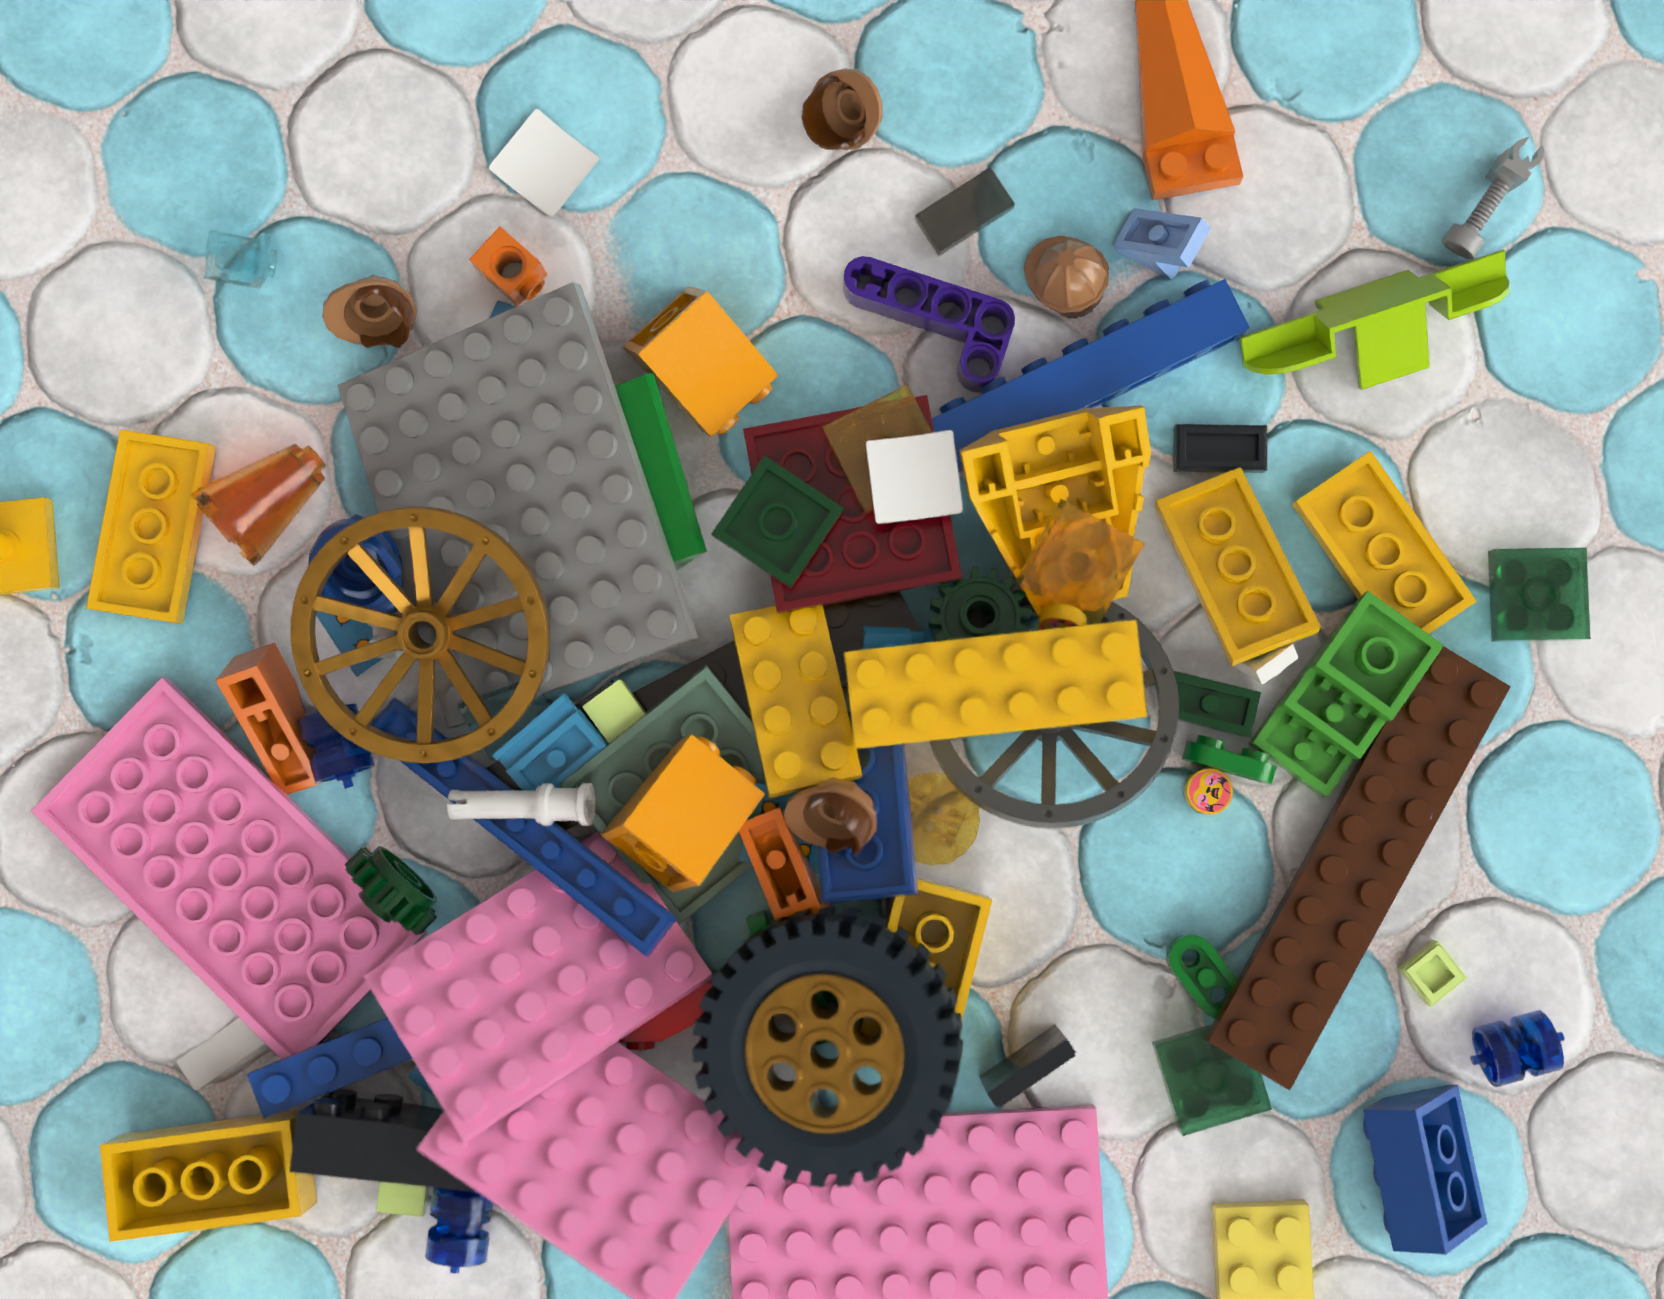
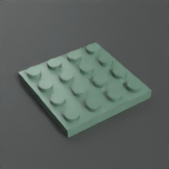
M705 665L608 743L606 748L563 780L560 786L562 788H579L582 783H591L593 785L596 810L592 824L602 833L677 742L691 734L696 738L698 736L704 737L715 744L720 750L719 757L730 766H739L745 769L759 784L766 785L751 718L711 669ZM738 831L699 886L671 892L609 843L642 883H651L668 910L678 918L676 921L679 925L753 866L752 864L739 861L743 840Z

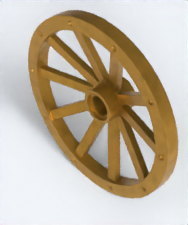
M404 507L365 517L343 529L322 547L309 564L297 588L291 614L290 639L295 667L302 686L316 709L333 728L356 745L374 754L404 762L435 763L458 759L488 746L506 733L527 711L542 684L547 669L550 652V624L546 603L534 574L522 556L503 537L483 523L454 511L433 507ZM409 528L417 606L361 544L363 541L388 530ZM425 528L444 531L474 544L436 606L433 604ZM348 554L403 616L321 595L334 568ZM486 555H489L510 579L518 596L451 617L449 614ZM524 610L528 633L526 661L458 635L455 632L456 630ZM321 611L397 631V635L320 660L315 637L316 613ZM420 621H426L434 627L436 631L434 643H427L420 638L418 634V624ZM402 648L404 651L357 715L339 698L325 675ZM450 648L521 676L519 684L510 700L495 717L489 711L450 651ZM419 659L417 740L397 737L370 725L369 723L415 661ZM436 659L480 725L479 728L454 738L433 740Z

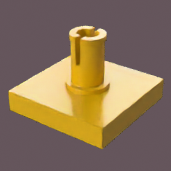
M40 497L0 502V595L60 589L53 500Z

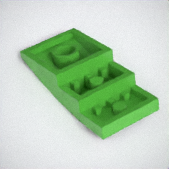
M1364 592L1296 677L1248 744L1260 752L1269 754L1271 761L1322 798L1329 797L1352 762L1361 759L1385 722L1394 719L1444 645L1371 592Z

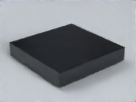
M1053 1025L979 1077L986 1093L996 1108L998 1106L1000 1108L1075 1057L1076 1051L1059 1028Z

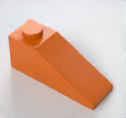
M272 643L234 656L215 681L272 782L287 795L321 784L324 781V775L298 687L276 644Z
M781 806L746 820L739 833L774 919L777 920L784 916V919L787 920L795 912L809 909L810 914H817L822 907H830L829 904L822 903L821 885L796 835L786 825Z

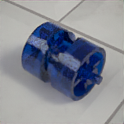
M357 704L346 705L356 715L358 714ZM318 710L316 713L297 720L302 741L307 742L308 746L318 749L312 756V762L309 763L315 784L337 779V782H343L344 789L354 787L352 778L356 776V773L375 766L370 751L345 738L326 721Z
M1536 1010L1512 1017L1509 1026L1504 1021L1499 1020L1474 1027L1472 1030V1042L1476 1055L1470 1056L1473 1065H1480L1485 1077L1492 1086L1501 1087L1524 1080L1525 1072H1528L1533 1077L1562 1070L1564 1067V1054L1561 1042L1565 1041L1562 1032H1556L1555 1027L1544 1012Z
M433 1188L430 1216L437 1219V1224L431 1226L428 1230L425 1258L434 1264L450 1266V1273L454 1274L459 1273L460 1267H471L485 1263L488 1256L490 1233L483 1230V1225L491 1221L493 1203L477 1192Z

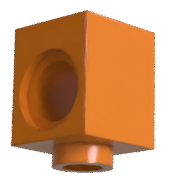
M500 226L469 259L478 273L516 306H519L524 300L531 301L544 287L545 281L543 279L548 275L541 262ZM509 263H522V270L516 277H502L503 269Z

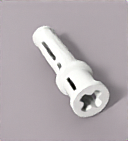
M543 783L536 790L529 791L451 790L448 800L456 801V804H447L448 815L451 820L535 819L542 826H552L554 821H579L582 826H591L596 810L595 791L591 783H582L579 788H555L551 783Z

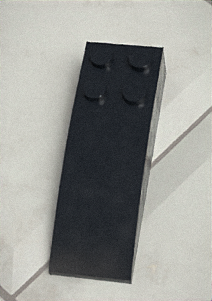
M337 1089L329 1092L328 1095L325 1094L321 1098L315 1099L313 1103L296 1114L290 1172L476 1192L417 1150L418 1146L444 1112L442 1109L403 1103V1097L394 1094H378L372 1100L356 1098L357 1092L353 1090Z

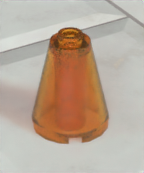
M293 444L198 488L190 496L198 502L197 506L229 543L232 542L234 545L237 544L242 550L240 552L241 556L254 566L262 560L323 483L325 477L321 470L326 465L309 445L301 449L297 444Z

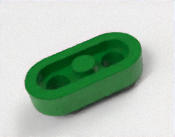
M1198 735L1196 742L1186 741L1182 760L1272 785L1277 766L1268 763L1269 754L1248 748H1242L1241 755L1223 750L1224 741L1203 735Z
M1194 934L1180 935L1170 943L1167 949L1166 960L1168 967L1197 1006L1205 1014L1215 1019L1235 985L1237 978L1207 940ZM1187 949H1194L1197 955L1196 961L1191 965H1184L1182 961V954ZM1222 986L1225 990L1224 998L1220 1002H1213L1211 999L1212 989Z

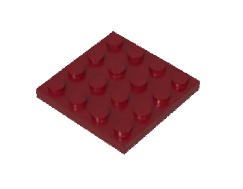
M927 395L743 429L751 474L765 455L844 508L843 513L791 589L770 575L777 614L962 579L950 515L888 523H876L866 442L934 433Z

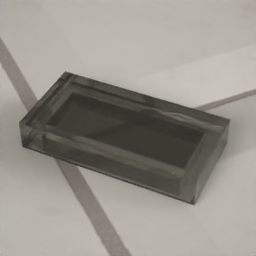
M990 167L917 213L915 221L938 256H941L1013 210L1015 203Z

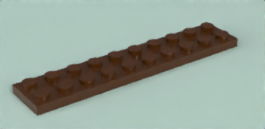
M1443 647L1394 719L1385 722L1361 759H1359L1235 985L1206 1034L1205 1041L1283 1088L1291 1090L1511 686L1448 648Z

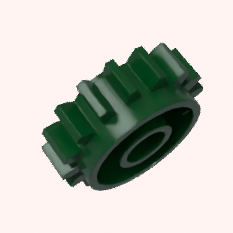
M977 566L972 567L970 578L965 579L962 575L961 580L953 581V587L941 583L938 592L943 600L932 599L929 608L939 614L929 618L928 628L939 629V633L934 637L933 642L1029 632L1030 628L1020 623L1028 620L1032 614L1031 609L1019 607L1026 597L1025 591L1012 593L1010 589L1014 578L1010 576L1002 583L997 581V569L995 568L990 570L987 577H981ZM975 610L984 611L991 618L992 624L985 628L974 627L968 621L967 615Z
M378 846L371 852L367 847L364 849L361 847L345 863L347 867L345 871L353 877L351 880L363 889L358 894L360 899L383 921L387 923L391 921L396 923L398 921L408 932L411 930L415 935H418L437 918L434 914L436 911L432 908L438 901L434 892L413 869L388 849Z

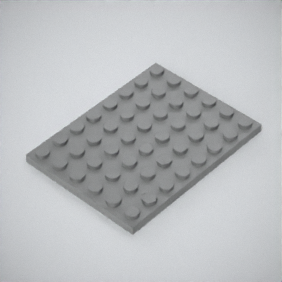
M575 282L569 283L337 385L378 513L404 507H433L468 516L483 523L503 537L522 556L531 569L542 591L550 624V652L547 669L535 698L699 638L580 284ZM409 528L385 531L395 542L402 559L403 590L417 606ZM425 528L433 604L436 606L474 544L444 531ZM486 555L449 614L452 617L517 597L518 594L501 567L489 555ZM524 610L456 630L455 632L458 635L526 661L528 633ZM420 621L418 624L420 638L427 643H434L436 640L434 627L426 621ZM450 648V651L491 714L501 711L515 692L521 676ZM436 659L435 689L447 727L454 728L475 721L476 719Z

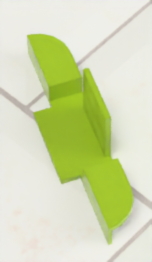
M1503 249L1422 277H1417L1411 271L1405 270L1315 300L1319 311L1239 337L1243 367L1251 372L1264 375L1284 374L1337 358L1334 333L1353 327L1358 382L1361 390L1430 368L1426 302H1429L1433 309L1448 320L1500 302L1509 294L1510 280L1506 276L1505 250Z

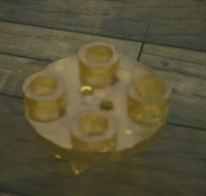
M938 772L918 774L909 779L908 788L915 862L930 866L950 864L964 855L975 841L980 824L979 806L965 797L945 774ZM935 806L941 807L942 811L939 815L933 813ZM927 823L933 824L934 828L930 832L925 829Z

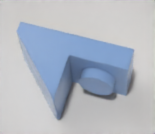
M1133 208L1112 247L1120 254L1161 276L1174 279L1181 266L1190 267L1211 228L1201 217Z

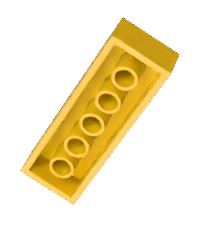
M1136 620L844 652L855 749L1147 717Z

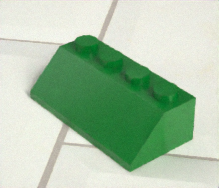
M650 373L616 385L615 388L677 571L706 553L707 550L654 373Z

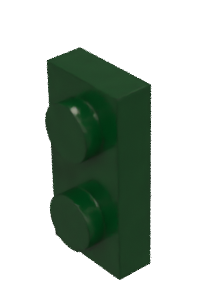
M1174 671L1179 695L1178 721L1243 737H1251L1261 692Z

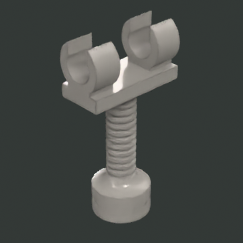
M1525 137L1497 157L1494 168L1485 176L1486 179L1492 182L1490 188L1487 189V192H1485L1466 223L1463 225L1453 224L1442 239L1445 247L1463 258L1474 259L1484 244L1483 238L1479 235L1480 231L1507 192L1509 193L1528 180L1532 174L1528 170L1537 166L1543 159V146L1536 150L1531 162L1529 156L1522 160L1519 157V149L1529 138Z

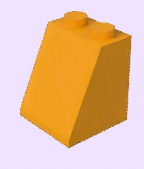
M689 286L622 346L647 374L654 373L657 385L701 432L710 437L716 432L718 435H722L730 430L739 420L737 413L749 402L756 404L766 397L773 388L770 383L778 376L709 292Z
M692 734L677 742L601 833L604 839L671 892L681 891L701 884L765 795L763 791L755 786L757 781L748 771L739 766H730L719 757L720 750L715 744L701 736L696 738Z

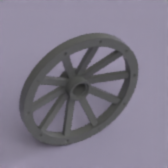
M1025 597L1024 601L1019 605V607L1031 609V612H1034L1030 603ZM1113 601L1085 607L1080 610L1086 617L1100 623L1137 621L1140 656L1149 669L1142 672L1144 689L1155 685L1158 698L1157 730L1154 731L1114 721L1025 730L980 778L963 763L950 741L968 737L929 741L933 754L947 778L972 803L988 813L1019 825L1049 829L1070 828L1104 819L1120 811L1137 799L1156 779L1170 754L1176 735L1179 718L1178 686L1168 656L1159 641L1138 618ZM975 610L967 615L968 621L974 627L985 628L992 624L991 618L984 611ZM1072 729L1150 746L1139 765L1119 783ZM1037 740L1042 741L1041 804L1022 801L995 790L993 787ZM1061 740L1105 792L1078 802L1056 804L1057 741Z

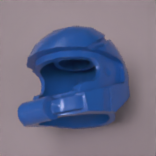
M355 514L350 519L339 520L327 526L319 534L312 546L308 563H311L322 547L336 534L364 517ZM382 532L361 543L363 547L402 589V559L393 539L386 532ZM348 554L334 568L321 595L391 614L398 610Z

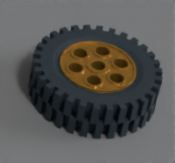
M822 907L817 914H810L809 909L795 912L790 919L785 920L783 916L771 922L763 931L761 929L740 946L716 973L710 983L712 987L703 996L699 1006L704 1012L695 1021L693 1035L701 1036V1039L692 1049L693 1063L703 1062V1067L696 1074L695 1078L698 1090L710 1087L711 1093L704 1101L709 1116L721 1110L724 1118L717 1128L725 1139L736 1130L742 1136L735 1148L740 1154L746 1158L755 1147L764 1154L758 1167L770 1173L776 1161L783 1163L787 1166L782 1179L796 1183L802 1170L811 1172L809 1186L824 1187L828 1175L836 1174L837 1187L851 1186L855 1173L861 1172L865 1183L878 1179L882 1165H886L890 1173L901 1167L905 1154L909 1152L914 1157L923 1148L927 1134L933 1137L939 1128L942 1115L947 1113L952 1101L963 1051V1040H960L962 1019L961 1013L956 1014L955 1012L957 998L953 987L946 989L944 985L946 973L939 963L934 967L929 963L930 951L922 943L915 948L907 941L910 936L908 931L900 926L896 932L885 928L887 919L876 914L871 921L860 918L862 910L848 908L845 914H835V907ZM819 990L831 991L838 998L839 1008L835 1010L821 1008L816 1001L815 993ZM785 1013L791 1016L795 1021L796 1031L792 1033L780 1031L774 1023V1015ZM863 1016L875 1018L880 1023L882 1032L876 1036L863 1034L858 1028L857 1019ZM821 1039L833 1042L838 1049L839 1056L832 1059L822 1057L815 1048V1042ZM778 1062L789 1064L795 1071L796 1079L792 1081L780 1079L774 1072L773 1064ZM862 1066L875 1068L881 1076V1082L874 1085L862 1082L857 1075V1069ZM818 1089L832 1091L838 1099V1105L833 1107L821 1105L815 1097V1091Z

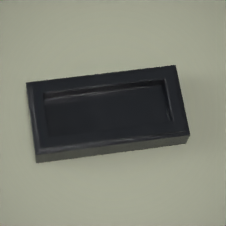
M1176 424L1173 427V472H1229L1241 467L1243 473H1264L1267 471V425Z

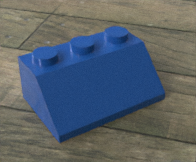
M1445 1085L1385 1097L1363 1110L1365 1117L1363 1123L1364 1133L1371 1145L1374 1159V1180L1380 1188L1384 1206V1227L1390 1235L1393 1251L1446 1255L1488 1224L1458 1085Z

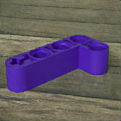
M861 256L854 258L848 263L844 270L843 291L845 298L850 304L857 308L964 342L965 345L957 368V376L961 385L967 390L981 392L980 389L983 386L996 380L1015 326V314L1008 303L872 257ZM863 276H868L871 278V281L865 286V289L857 288V282H860ZM884 281L889 282L886 298L880 297ZM907 288L915 291L919 299L914 304L903 305L896 300L895 293ZM943 303H954L961 309L962 315L956 319H946L938 312V307ZM989 316L997 317L1002 321L1005 329L997 334L989 333L982 327L981 320ZM975 358L983 359L989 364L991 372L986 376H975L968 370L967 362Z

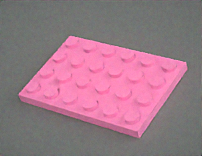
M599 831L581 841L668 910L651 883H642L608 841L601 836ZM534 870L365 974L363 978L465 1143L711 980L712 973L677 921H675L649 957L645 956L538 870Z
M618 1042L465 1143L444 1111L417 1148L418 1152L630 1299H676L757 1170L758 1164L764 1155L754 1147L745 1158L735 1149L742 1136L735 1130L725 1139L717 1128L724 1118L723 1113L717 1111L709 1116L704 1100Z

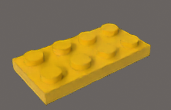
M120 429L86 609L183 624L215 455V446L210 443Z
M1372 451L1367 452L1292 503L1296 512L1358 600L1364 592L1369 591L1428 634L1477 602Z
M1241 467L1156 500L1155 509L1231 667L1319 632L1321 625Z
M775 605L730 614V625L769 798L800 792L834 777L847 781L861 779L862 770L857 749H855L854 736L823 606L777 614Z

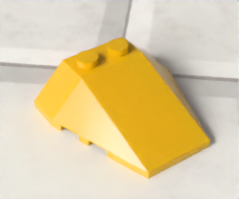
M1143 406L1086 408L994 430L959 450L968 497L1022 591H1025L1026 598L1038 618L1045 606L1054 603L1069 604L1082 609L1128 597L1137 543L1134 534L1138 511H1142L1144 500L1141 491L1145 467L1149 468L1151 457L1145 409Z

